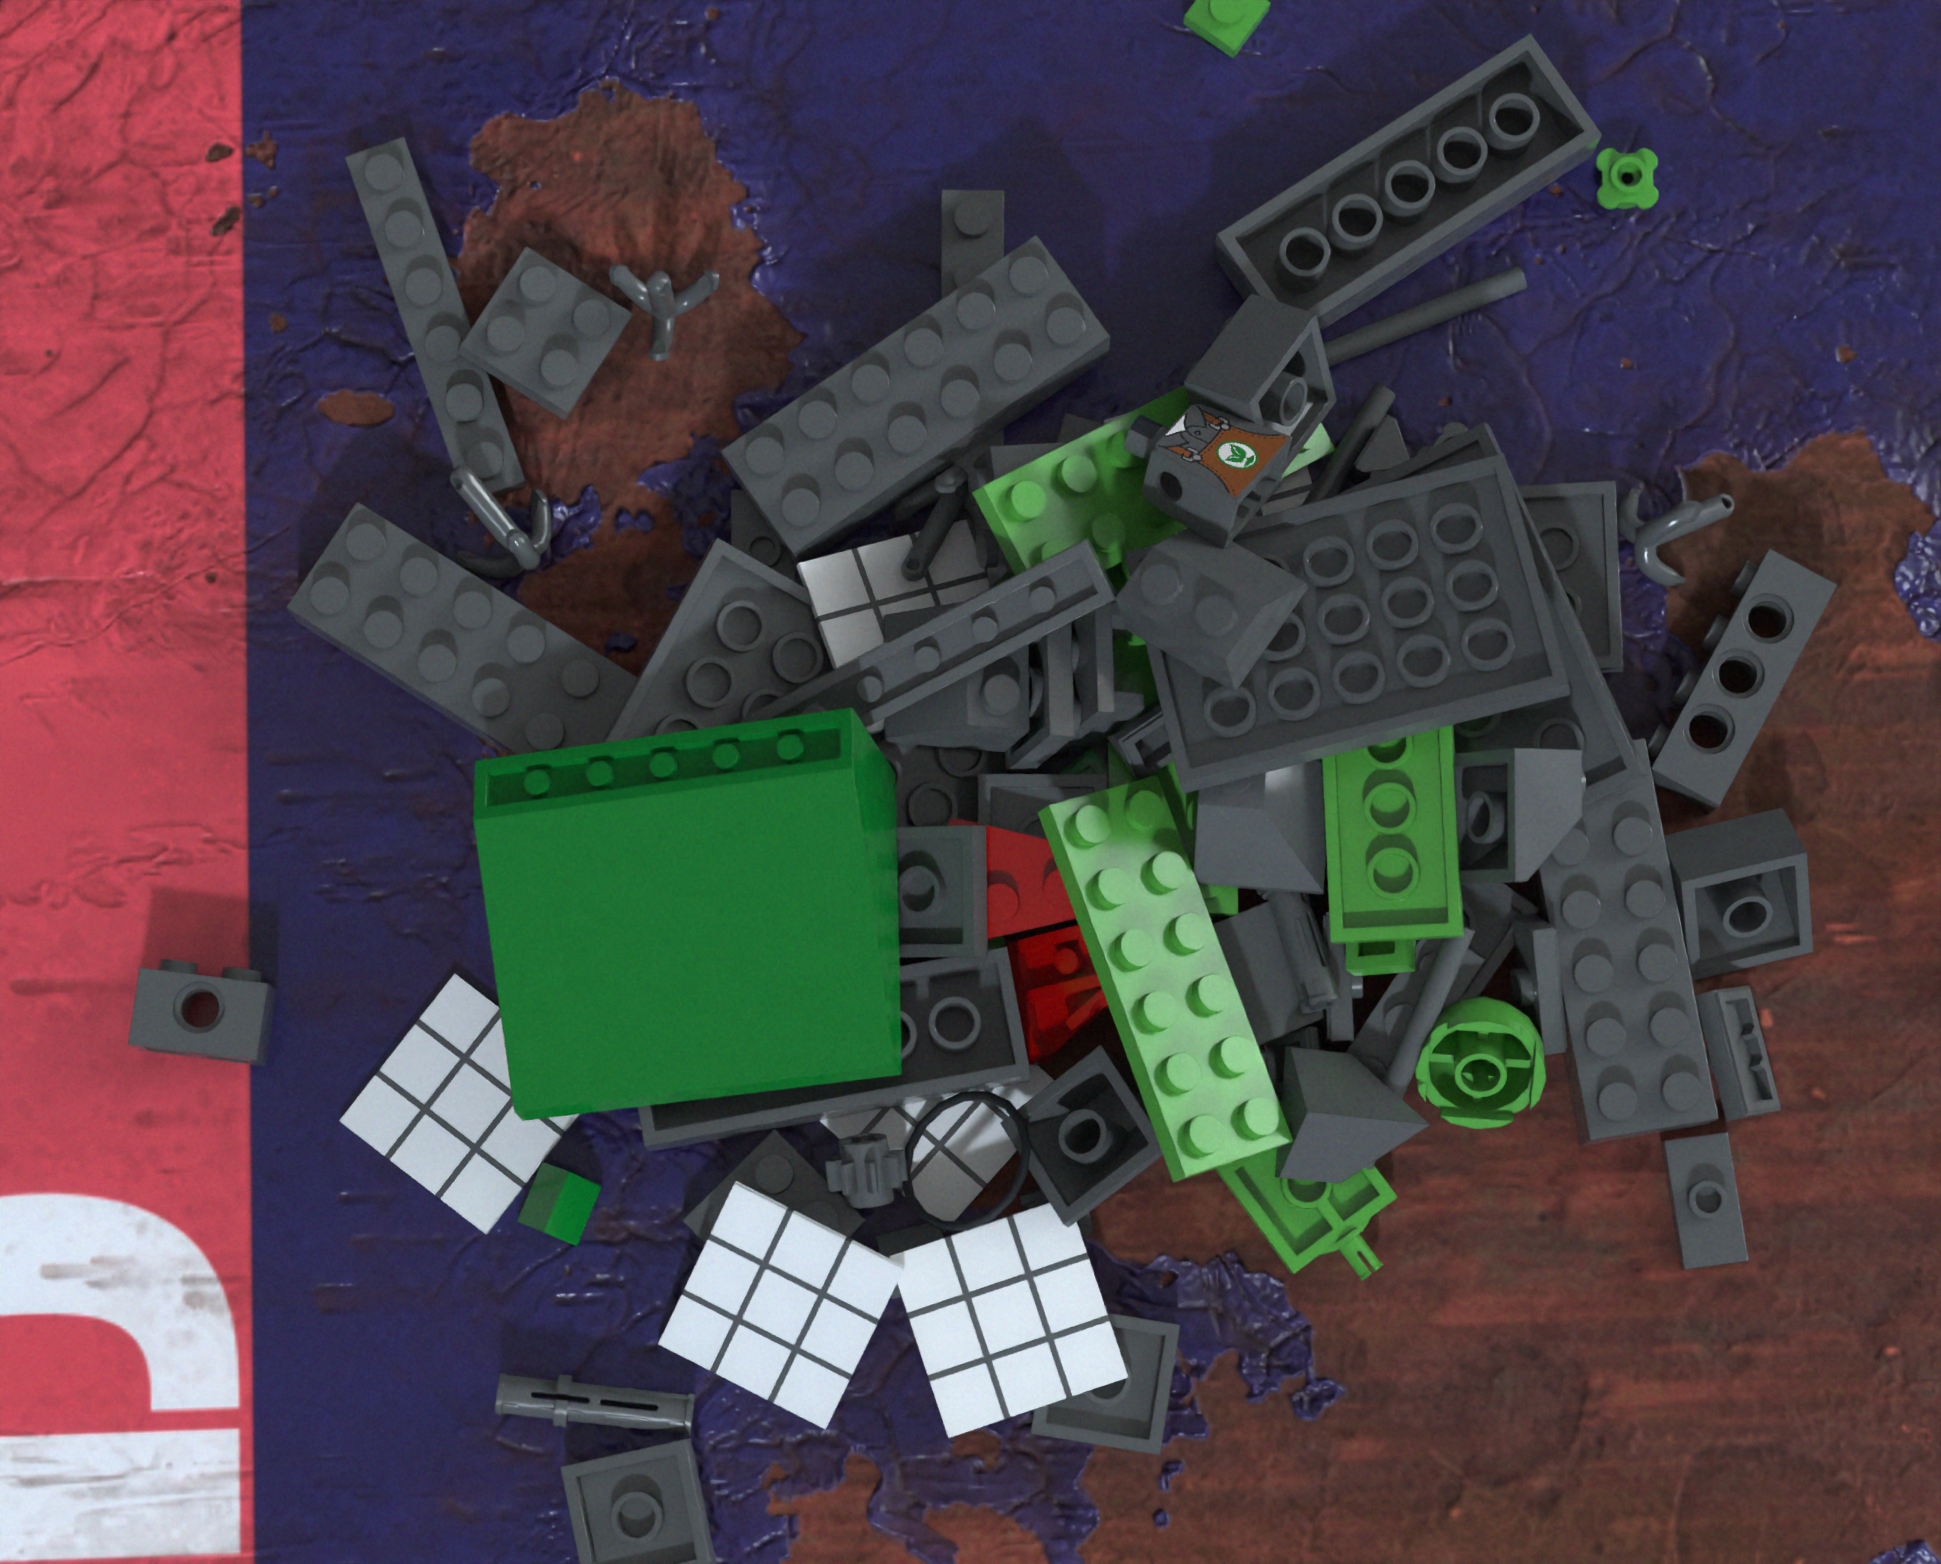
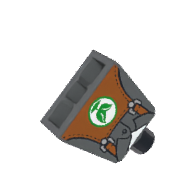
M1196 404L1191 405L1170 428L1143 415L1138 416L1127 433L1124 450L1148 461L1142 487V494L1146 501L1212 544L1225 549L1279 488L1292 437L1205 405Z

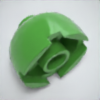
M1486 996L1463 998L1441 1009L1431 1033L1422 1046L1415 1069L1418 1092L1425 1102L1427 1096L1432 1104L1440 1108V1116L1452 1124L1473 1129L1502 1127L1514 1121V1113L1523 1110L1529 1103L1531 1109L1539 1101L1546 1082V1063L1541 1036L1529 1017L1506 1001Z

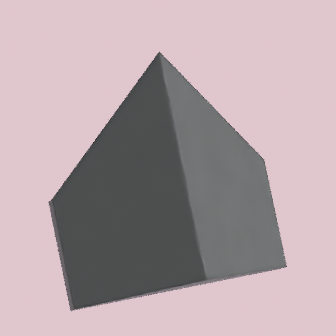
M1286 1047L1281 1109L1293 1142L1277 1148L1275 1177L1342 1183L1430 1125L1352 1054Z

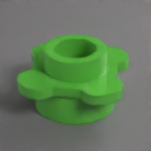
M1613 148L1601 151L1596 159V167L1601 171L1599 189L1596 194L1599 204L1606 209H1629L1637 206L1645 210L1654 206L1659 197L1657 188L1653 186V171L1658 165V158L1655 153L1647 148H1641L1636 153H1618ZM1630 174L1633 182L1630 184L1624 183L1621 179L1622 175Z

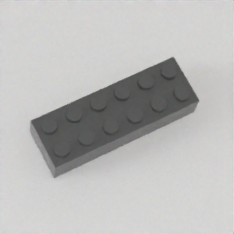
M1530 33L1219 232L1216 236L1212 255L1244 301L1250 294H1255L1315 313L1321 332L1591 158L1602 134Z
M1035 235L721 450L729 472L797 566L800 562L815 559L1110 356V335L1041 240Z
M359 502L354 505L286 607L299 624L508 756L602 743L637 679L636 676Z
M1645 738L1635 739L1633 743L1648 773V777L1583 806L1582 817L1529 878L1534 905L1539 908L1536 915L1557 929L1567 1038L1566 1052H1563L1562 1055L1580 1146L1703 1126L1719 1119Z
M1007 947L988 950V957H948L900 966L902 1075L638 1107L644 1146L649 1152L954 1096L967 1091H981L1029 1082L1031 1072Z

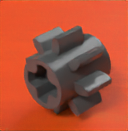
M866 1133L842 1138L839 1140L840 1153L831 1154V1160L825 1161L828 1192L843 1190L845 1204L850 1208H871L889 1204L894 1201L893 1188L902 1187V1181L908 1180L904 1149L890 1151L887 1135Z

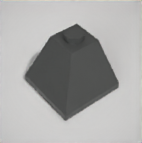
M1510 748L1455 754L1461 884L1527 882L1582 817V798L1586 789L1585 775L1582 770V750Z
M1313 760L1199 790L1194 875L1198 885L1323 895L1326 864V832L1322 762Z
M1102 1045L1017 1109L1026 1121L1032 1146L1028 1169L1063 1225L1067 1227L1072 1226L1163 1156L1129 1061ZM1008 1116L1000 1124L1021 1156L1022 1146L1018 1128L1013 1119Z

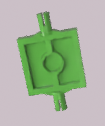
M1276 1148L1216 1168L1215 1171L1291 1275L1317 1256L1335 1252L1338 1249L1360 1277L1361 1281L1372 1273L1358 1256L1357 1252L1372 1272L1383 1265L1360 1235L1371 1217L1397 1198V1195L1375 1166L1372 1170L1363 1168L1342 1183L1275 1177Z

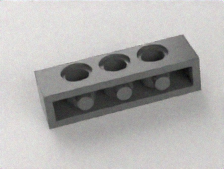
M1770 548L1757 564L1748 559L1745 561L1729 590L1730 594L1738 598L1729 617L1725 618L1717 614L1699 646L1709 652L1699 673L1688 668L1670 700L1671 703L1680 707L1670 727L1667 728L1659 723L1646 744L1654 786L1708 815L1720 806L1837 584ZM1763 611L1771 615L1777 625L1776 637L1762 638L1756 635L1748 623L1749 612ZM1733 665L1740 668L1748 680L1747 691L1744 693H1733L1725 689L1719 679L1720 667ZM1701 719L1713 724L1719 735L1718 746L1711 749L1698 746L1690 736V722Z

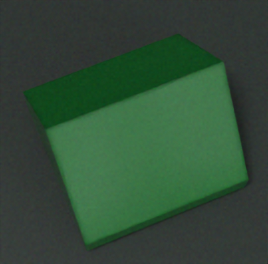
M542 1162L517 1222L578 1246L602 1186L567 1170Z

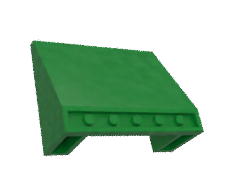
M853 708L475 761L474 829L514 1112L523 1121L902 1075L896 773Z

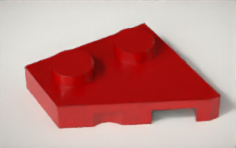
M959 818L947 820L948 826H986L988 939L1076 919L1047 839Z
M1079 925L1004 944V947H1007L1029 1065L1047 1063L1109 1007Z

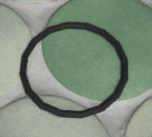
M990 1091L962 1092L939 1102L918 1122L905 1146L908 1180L902 1181L906 1201L920 1220L942 1231H968L993 1220L1015 1199L1028 1173L1032 1146L1026 1121L1011 1101ZM964 1101H989L1005 1109L1017 1125L1022 1146L1018 1172L1006 1195L988 1212L967 1221L941 1220L927 1213L915 1197L910 1175L914 1149L926 1127L944 1110Z

